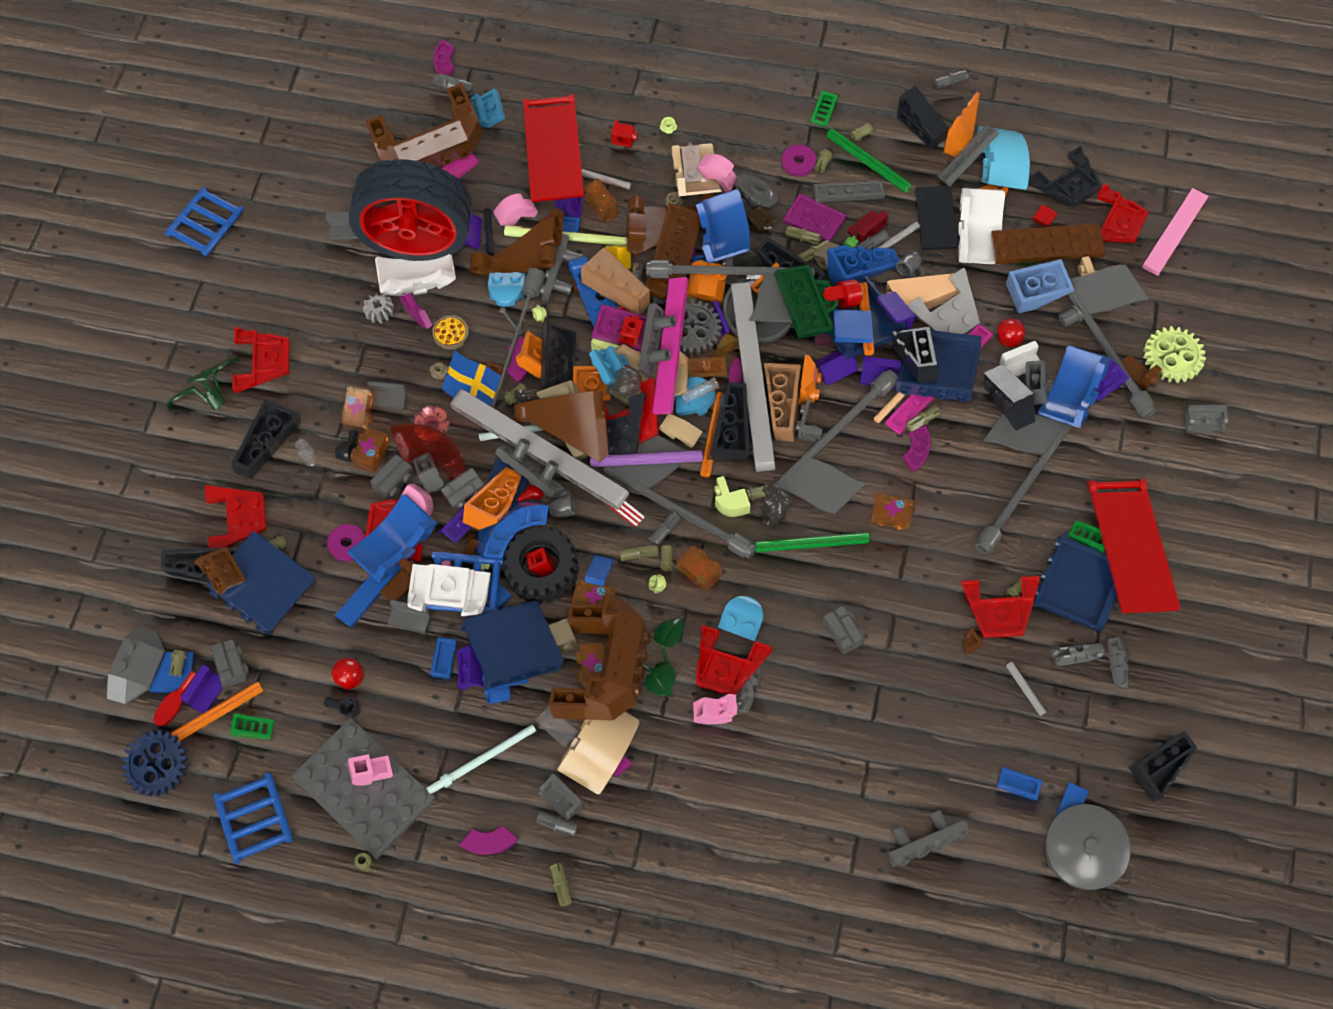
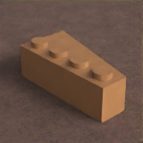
M603 247L581 267L582 283L623 306L632 313L641 314L649 307L650 290L606 248Z
M764 363L775 440L794 442L802 382L801 365Z

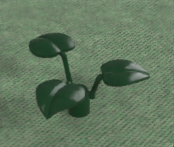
M237 356L228 358L216 366L201 371L200 374L191 377L187 381V383L202 381L208 390L205 393L206 397L195 386H192L173 396L169 400L167 407L170 408L175 400L189 393L199 395L205 403H209L213 410L224 405L226 402L221 396L222 391L220 390L216 374L229 362L240 361ZM211 373L216 390L215 388L211 389L205 381Z
M681 617L666 620L655 630L654 640L661 644L660 649L665 662L657 663L654 669L643 664L644 669L651 672L645 678V687L651 693L659 696L672 697L676 670L670 665L671 663L665 652V646L673 647L680 640L684 630V619Z

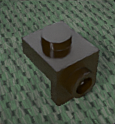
M757 206L747 216L748 222L759 234L763 231H770L775 226L773 222L777 219L775 216L770 218L760 206Z

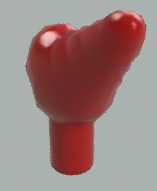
M530 485L517 498V501L540 500L545 494L537 486Z

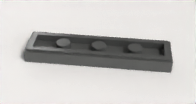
M986 124L938 175V178L950 187L999 135L998 131Z
M882 181L813 184L815 203L884 199L885 197Z

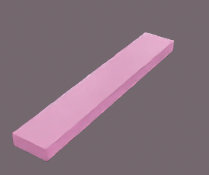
M1192 188L1142 268L1157 276L1160 274L1206 202L1207 195Z

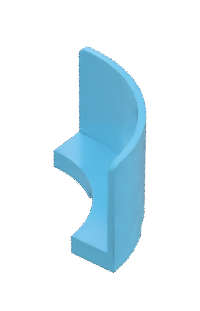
M978 126L977 134L984 126ZM994 128L998 131L999 135L983 151L986 158L983 159L981 182L990 185L1027 189L1030 160L1025 138L1017 131Z

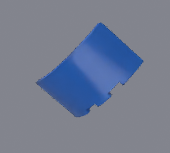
M738 189L699 201L696 204L701 226L706 228V234L703 235L702 248L708 263L750 250L748 220Z
M1069 345L1066 348L1056 380L1047 396V403L1040 407L1038 414L1080 428L1089 415L1090 405H1094L1099 392L1096 389H1098L1101 380L1104 381L1111 358Z
M403 494L383 522L366 538L348 549L347 553L379 583L396 571L395 567L403 557L408 561L415 554L416 550L414 548L421 540L426 541L437 522L409 496Z
M537 501L512 503L508 513L498 523L479 531L477 535L479 542L474 552L484 557L503 559L504 551L516 532L533 525H546L549 505Z

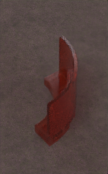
M415 423L399 424L390 427L403 461H413L415 458L428 452L431 454L436 466L444 471L450 482L466 471L460 450L452 439L440 430Z

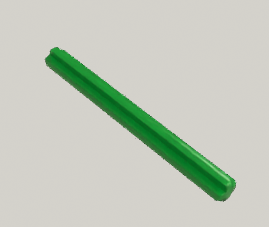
M833 128L827 132V137L899 189L906 193L911 189V183Z
M868 532L756 541L755 545L757 547L755 552L865 544L870 542V536Z

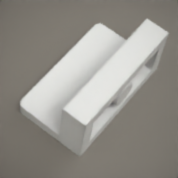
M1036 341L1003 353L999 363L1000 365L1003 364L1017 378L1026 374L1027 361H1039L1036 355L1039 346Z

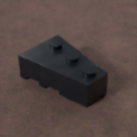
M916 85L900 96L896 118L926 146L933 150L947 139L948 126Z

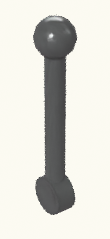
M500 307L499 312L504 314V316L516 330L517 325L507 314L506 308ZM520 329V331H519V334H518L519 337H521V336L523 335V330H522V329Z

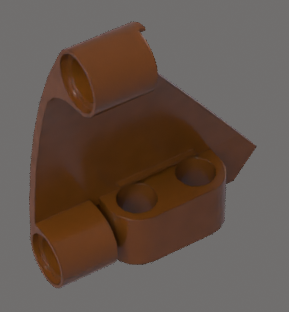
M712 193L704 194L701 197L700 201L714 197L716 195ZM632 196L629 198L626 221L627 251L634 256H638L657 246L668 207H646L642 197ZM696 204L693 205V206H687V207H685V208H689V209L698 211V210H697V207H696Z
M555 207L530 231L494 256L480 252L473 253L471 255L470 271L474 274L489 275V273L496 272L525 273L530 268L543 270L554 267L556 264L557 246H560L562 242L564 212Z
M601 391L548 397L513 406L516 423L524 424L530 422L598 462H601L609 454L607 419Z

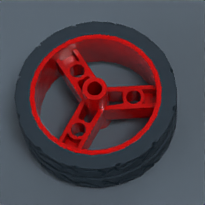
M409 159L381 161L368 166L367 169L358 174L350 204L349 225L361 242L386 256L408 261L435 260L448 254H456L466 243L465 239L468 236L472 198L462 181L438 166ZM397 200L396 203L380 208L376 205L385 201Z

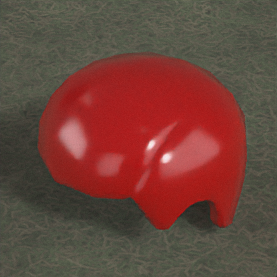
M1015 318L1002 320L997 327L999 342L1007 347L1020 345L1025 338L1024 324Z
M342 658L334 664L331 676L337 685L349 690L356 688L363 681L364 670L353 658Z

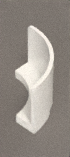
M962 188L960 201L962 222H959L958 236H960L958 246L959 262L995 264L991 231L1002 230L1004 190Z
M451 254L428 261L375 258L381 294L399 296L402 293H413L414 295L428 293L427 290L435 287L440 289L456 279Z

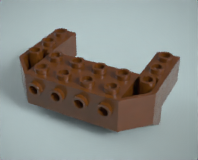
M460 83L446 89L453 106L451 111L454 120L399 142H396L392 132L389 133L382 115L365 121L380 160L409 159L441 167L473 154L483 132L463 84Z
M605 595L604 604H570L567 621L572 633L608 634L609 637L601 677H589L586 689L552 688L548 707L553 718L613 721L634 706L637 702V697L641 695L640 680L644 678L645 670L643 664L644 661H647L648 652L646 648L647 644H650L651 634L647 631L644 619L627 602L610 595Z

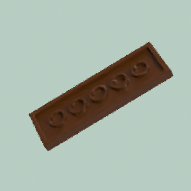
M669 203L653 260H669V264L689 266L701 223L698 211ZM687 274L668 275V279L651 278V276H648L646 287L650 290L651 296L667 300L669 279L686 277Z
M1099 223L991 231L995 264L1082 259V257L1087 256L1098 258L1105 255Z

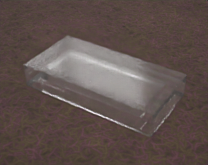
M549 707L535 720L564 748L579 734L565 719L553 718Z

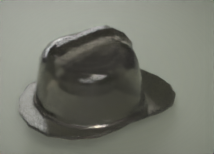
M749 250L733 256V267H763L760 257L753 251ZM762 275L737 276L740 279L753 281L759 279Z

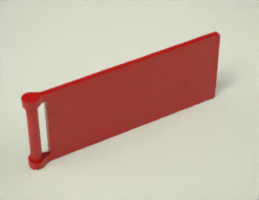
M574 94L533 100L523 99L531 201L584 197ZM570 103L569 105H558V106L529 108V107H533V106H543V105H553V104Z
M1146 479L1111 482L1088 480L1087 489L1093 502L1121 612L1179 611L1180 604L1149 499ZM1138 488L1139 490L1136 492L1097 493L1098 489Z

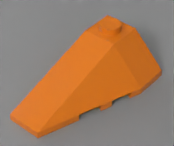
M976 92L969 101L967 108L962 110L961 116L958 115L948 131L944 153L956 157L973 139L980 93Z
M505 467L464 504L463 523L478 530L498 523L508 513L522 475Z

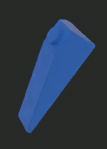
M847 245L830 248L827 251L828 277L834 286L840 281L852 279L859 283L864 281V276L870 279L896 268V264L900 259L894 249H864L861 246L849 248Z

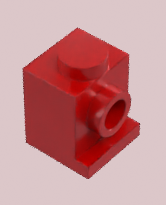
M615 120L611 131L612 144L632 148L633 142H636L638 138V131H635V126L620 124L619 120Z
M625 316L620 331L619 343L637 347L643 328V321L638 316Z
M544 547L526 554L529 569L534 574L546 577L555 571L553 559Z

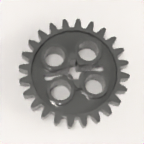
M692 299L691 303H688L686 300L684 318L687 320L683 322L682 334L686 336L681 339L680 349L683 354L688 351L690 356H692L693 352H696L699 356L701 350L706 354L707 348L712 350L713 344L717 345L718 339L721 336L722 326H720L721 319H718L719 314H713L714 308L708 309V303L702 306L701 300L698 304H695L694 299ZM697 335H703L705 337L699 338Z

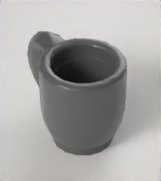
M915 252L906 254L896 264V270L902 277H925L924 270L920 266L921 257ZM917 270L919 271L918 276L914 274Z
M563 490L561 495L556 496L548 504L551 517L564 518L575 515V504L569 490Z

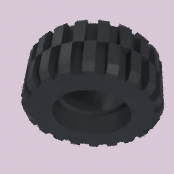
M534 526L533 530H529V528L524 529V533L521 535L517 533L514 536V542L509 541L507 545L508 550H505L503 554V569L511 590L515 591L516 595L520 598L524 596L525 601L532 602V600H535L539 604H542V601L545 600L551 603L553 598L561 599L564 597L563 592L569 593L572 589L571 584L576 583L577 574L579 573L576 549L574 544L570 542V538L567 535L562 536V531L558 529L552 531V528L549 526H545V529H540V526ZM542 547L559 559L557 569L546 577H532L523 571V565L527 560L526 554Z

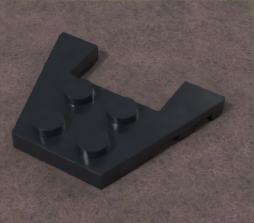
M1081 146L1068 153L1067 158L1076 165L1070 171L1053 181H1050L1044 174L1037 171L1029 176L1028 185L1073 207L1102 190V184L1094 169L1091 168L1087 156L1085 157Z
M646 393L628 396L629 416L607 420L608 455L637 453Z

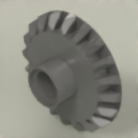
M746 174L740 175L737 178L735 185L748 204L769 208L777 203V193L765 181Z

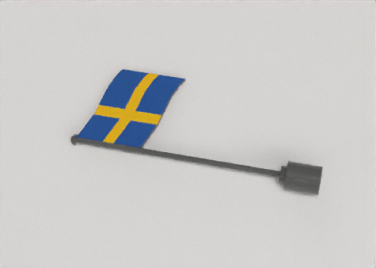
M530 268L527 272L522 291L527 298L501 376L487 366L465 358L455 350L442 386V390L446 394L454 398L458 391L462 389L490 407H495L530 298L540 294L541 286L546 276L543 271Z

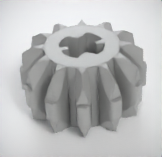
M375 293L374 297L369 295V300H364L365 306L363 307L366 318L373 323L379 321L380 324H382V320L389 321L388 316H393L394 304L391 298L386 297L384 293L380 296Z

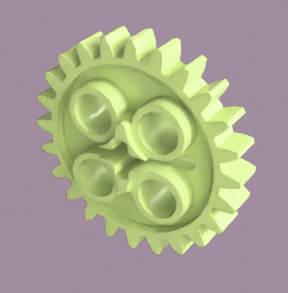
M1170 326L1168 331L1163 327L1161 332L1156 330L1155 334H1151L1143 350L1145 352L1143 358L1147 359L1145 365H1151L1149 371L1158 365L1162 368L1160 373L1162 375L1161 380L1168 377L1169 382L1175 379L1176 383H1179L1180 379L1184 382L1188 378L1192 380L1194 375H1198L1204 366L1203 363L1206 358L1203 356L1206 351L1202 350L1203 344H1198L1199 338L1193 339L1194 333L1188 335V330L1186 329L1184 332H1181L1180 327L1174 331L1173 327Z

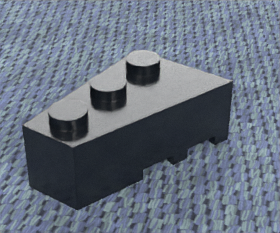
M930 327L892 332L893 348L917 382L920 384L938 381L937 362Z
M1002 364L983 373V386L985 390L989 392L1016 431L1035 422L1034 393Z
M1186 731L1180 732L1130 765L1129 769L1153 802L1161 800L1169 786L1176 780V776L1181 769L1185 767L1197 750V746Z

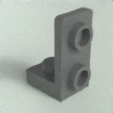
M807 398L806 405L802 404L800 415L803 416L801 421H797L795 431H798V439L817 443L821 439L823 429L815 425H805L811 399Z

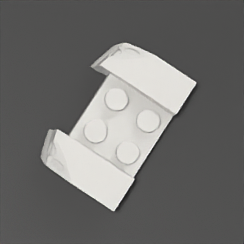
M413 564L407 606L421 612L425 611L427 604L462 608L461 616L483 613L488 596L491 573L474 571L469 568Z

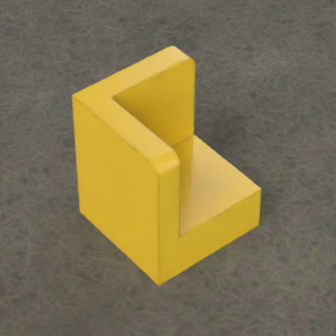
M606 246V249L622 265L630 269L631 253L627 251V246Z

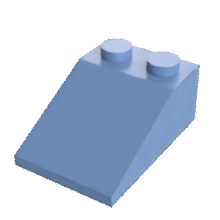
M1061 259L1011 271L1006 281L1018 313L1035 310L1074 291Z

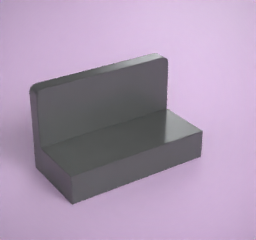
M349 211L326 212L325 219L331 226L328 236L330 240L358 239L349 225Z
M367 382L369 390L368 408L395 411L405 410L407 392L403 384Z
M391 600L392 611L388 620L389 626L422 634L427 633L432 618L428 608L421 612L408 607L407 603Z

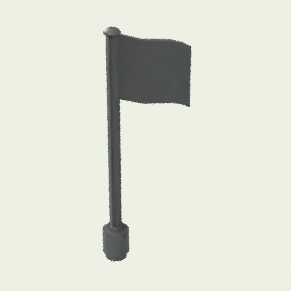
M651 260V262H646V276H651V278L668 279V275L672 274L766 275L760 286L756 307L749 321L792 322L774 276L776 270L786 269L784 267L682 266L669 264V260ZM811 267L810 269H811L812 274H813V276H814L815 270H814L813 267Z
M1126 265L1111 266L1088 275L1070 278L1074 291L1068 294L1074 305H1077L1081 310L1083 319L1107 356L1113 358L1116 364L1129 377L1125 384L1132 393L1130 402L1139 416H1142L1144 419L1154 415L1157 412L1156 404L1146 390L1138 389L1091 316L1092 314L1112 311L1131 303L1149 301L1148 297Z
M889 369L883 371L871 383V391L779 480L772 483L773 489L777 492L783 490L798 496L819 510L833 515L845 506L866 483L855 480L833 466L816 460L813 457L876 396L884 397L896 385L897 375Z
M1004 414L1000 416L983 442L997 443L1021 452L1042 456L994 525L985 526L976 539L975 548L980 553L988 554L996 547L1002 538L1000 529L1070 428L1074 426L1035 414L1034 423L1016 431Z
M658 435L641 443L638 446L637 453L632 454L680 452L686 450ZM683 463L606 466L603 468L602 472L604 475L612 477L725 541L728 545V550L748 559L754 554L757 546L753 544L752 540L739 533L730 535L650 490V488L665 480Z

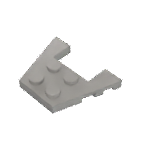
M962 268L949 277L958 291V295L931 313L920 297L907 305L913 314L917 316L916 318L927 324L931 330L964 334L980 323L966 270Z

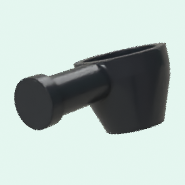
M350 429L347 444L336 447L335 456L337 459L344 462L354 461V444L356 436H358L357 430Z
M351 696L344 697L341 701L331 697H326L324 700V706L338 708L340 714L346 717H356L361 712L358 701Z

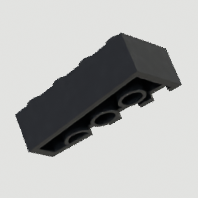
M768 236L756 249L757 259L764 267H772L775 263L779 264V267L784 268L809 265L810 268L813 267L815 270V280H825V273Z
M728 382L721 393L707 460L743 462L750 454L746 383Z
M264 400L231 463L234 473L252 479L301 424L299 413Z
M239 547L227 548L231 555H233ZM222 548L162 550L161 570L167 575L209 583L210 579L207 574L194 561L201 556Z

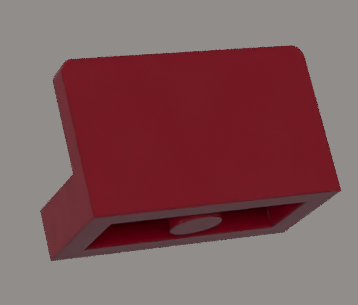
M871 210L852 225L847 233L852 237L855 235L856 239L859 240L858 243L867 240L868 236L872 237L887 225L889 215L885 211L878 215Z

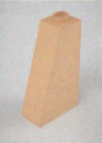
M953 274L887 281L886 285L887 294L896 291L906 305L920 297L927 309L944 304L959 294L949 279Z

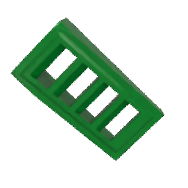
M822 90L810 123L827 128L836 106L838 95ZM823 100H824V101H827V102H831V105H830V104H827V103H824ZM821 106H824V107L829 108V110H826V109H823V108H820V107H821ZM821 111L827 113V116L819 114L818 112ZM816 116L825 119V122L817 120Z
M1076 520L1067 535L1068 538L1106 554L1104 544H1099L1102 540L1100 529ZM1079 528L1083 529L1080 535H1076ZM1089 532L1087 539L1084 538L1086 533ZM1094 535L1097 536L1095 541H1092Z
M234 713L230 736L270 740L274 720ZM239 722H243L241 730L238 729ZM247 723H251L249 731H245ZM255 724H259L258 732H254ZM263 724L267 725L266 734L262 733Z

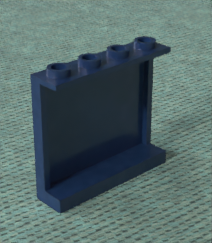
M864 276L863 282H866L868 285L874 348L893 341L892 332L905 330L906 324L905 321L900 323L893 321L877 301L878 296L883 294L878 291L874 282H871L867 276ZM837 306L836 309H835V310H857V311H860V310H859V306H858V307L847 308V309H841L839 306ZM832 312L831 314H829V317H830L831 322H832L833 327H834L833 312ZM834 330L831 333H826L846 360L864 353L863 343L835 342Z
M930 330L937 362L938 381L919 384L902 361L899 377L896 380V392L904 395L913 394L922 397L929 396L939 399L971 402L982 336Z
M253 531L232 555L246 579L245 582L227 589L223 595H219L213 589L211 581L207 585L210 589L209 593L214 598H222L225 601V606L230 610L234 611L236 609L241 613L240 617L248 623L252 621L257 625L255 628L264 635L268 633L271 636L273 629L309 587L312 588L314 586L316 577Z
M1065 531L1062 538L1058 536L1054 547L1057 550L1055 554H1050L1047 564H1050L1049 569H1044L1040 580L1043 583L1041 587L1038 586L1034 605L1101 633L1117 597L1107 556L1100 551L1066 538L1068 532Z
M527 601L521 605L507 606L498 611L490 610L478 616L470 615L463 620L461 631L466 630L485 675L483 684L486 690L559 671L564 662L538 601Z

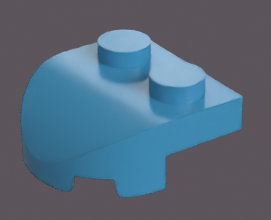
M495 88L482 96L476 93L470 99L481 128H489L505 119L500 96Z
M489 273L488 291L490 300L496 301V304L499 306H513L517 300H523L525 294L522 291V287L526 278L525 273Z
M609 346L605 350L594 349L589 353L592 364L597 368L601 375V380L606 385L621 384L631 375L629 372L632 370L624 354H617L615 352L616 348L613 346Z
M689 377L687 391L676 396L677 415L680 417L697 413L699 416L708 412L707 409L712 404H715L716 392L714 388L701 377Z
M749 596L733 598L725 606L718 628L756 641L761 624L764 621V612L760 603Z

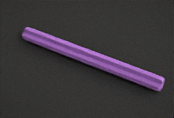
M699 450L607 455L601 462L590 457V466L606 467L703 461V452Z

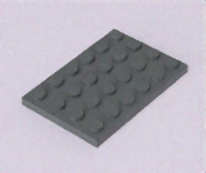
M351 718L291 776L376 860L436 800L431 793L429 794L412 775ZM369 754L370 759L388 755L393 773L391 778L372 781L370 785L357 786L352 784L348 768L349 758Z

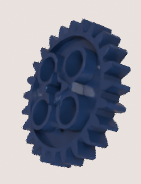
M151 730L150 736L148 733L143 732V739L136 736L137 743H129L132 749L125 750L124 752L128 754V757L122 758L123 761L127 762L126 765L121 767L127 770L123 774V777L129 778L126 784H133L132 790H138V793L142 795L146 792V796L149 797L153 793L157 797H160L161 792L168 794V788L175 790L174 783H182L179 777H186L182 770L189 768V766L184 765V762L189 760L188 757L183 756L188 752L186 749H181L184 743L181 741L177 742L179 737H172V733H164L162 730H159L158 733ZM160 744L161 750L156 754L155 748ZM144 757L143 765L139 766L140 758ZM172 760V766L167 770L166 764ZM155 773V780L150 783V775Z

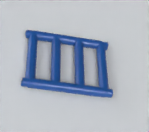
M202 187L164 234L168 237L173 236L198 249L206 257L239 218L244 208L242 206L236 207L208 192L206 187ZM204 197L233 213L226 220L198 205V203ZM194 210L221 224L222 227L216 233L189 219L187 216ZM181 223H184L212 239L205 246L176 229Z
M432 552L434 565H442V560L454 561L453 567L461 568L462 562L473 563V570L480 572L481 564H492L489 606H485L481 614L490 610L498 611L496 606L500 569L504 558ZM426 604V608L432 610L462 612L463 610L462 608Z
M271 772L264 774V778L224 794L216 793L213 795L234 864L242 862V858L284 841L286 843L293 841ZM267 785L269 797L227 813L224 802ZM273 804L276 815L233 832L230 824L231 820ZM279 822L282 834L239 851L236 839Z

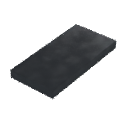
M951 186L915 187L922 250L958 249L959 244Z
M548 320L543 322L540 388L543 389L570 380L573 381V366H575L576 332Z

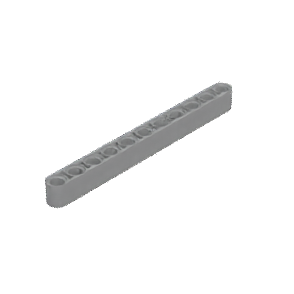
M750 282L732 283L731 290L743 380L747 385V408L756 472L775 470L756 324L755 321H749L754 312Z
M460 389L450 402V407L515 448L521 438L527 439L531 444L525 453L526 455L544 466L550 460L559 464L556 471L557 474L614 509L619 510L628 497L629 492L620 485L466 391Z

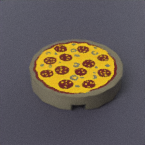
M454 315L445 316L434 324L432 336L438 346L446 350H455L464 345V342L469 337V329L461 317Z

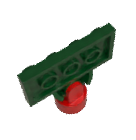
M809 265L780 269L774 273L798 338L831 333L834 327L829 314L837 306L841 309L858 307L862 302V288L855 279L840 281L836 286H831L829 284L830 281L815 280Z

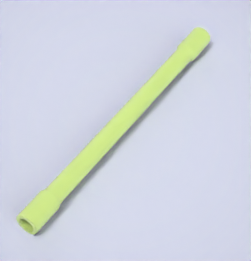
M505 225L504 235L522 237L532 228ZM562 231V234L570 235L569 241L627 246L626 237Z

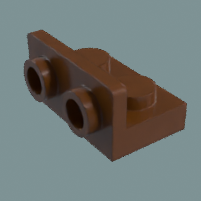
M227 547L206 554L201 561L202 571L207 574L213 589L219 595H223L227 589L240 585L246 580Z

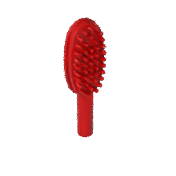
M191 671L179 689L171 692L161 702L153 718L156 725H168L175 718V715H177L183 705V701L180 698L196 676V673Z

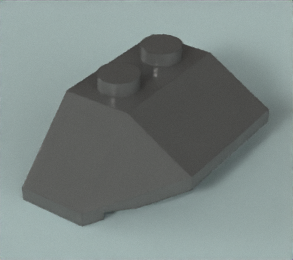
M139 626L124 637L108 673V700L127 705L131 700L139 697L151 688L166 653L157 631Z

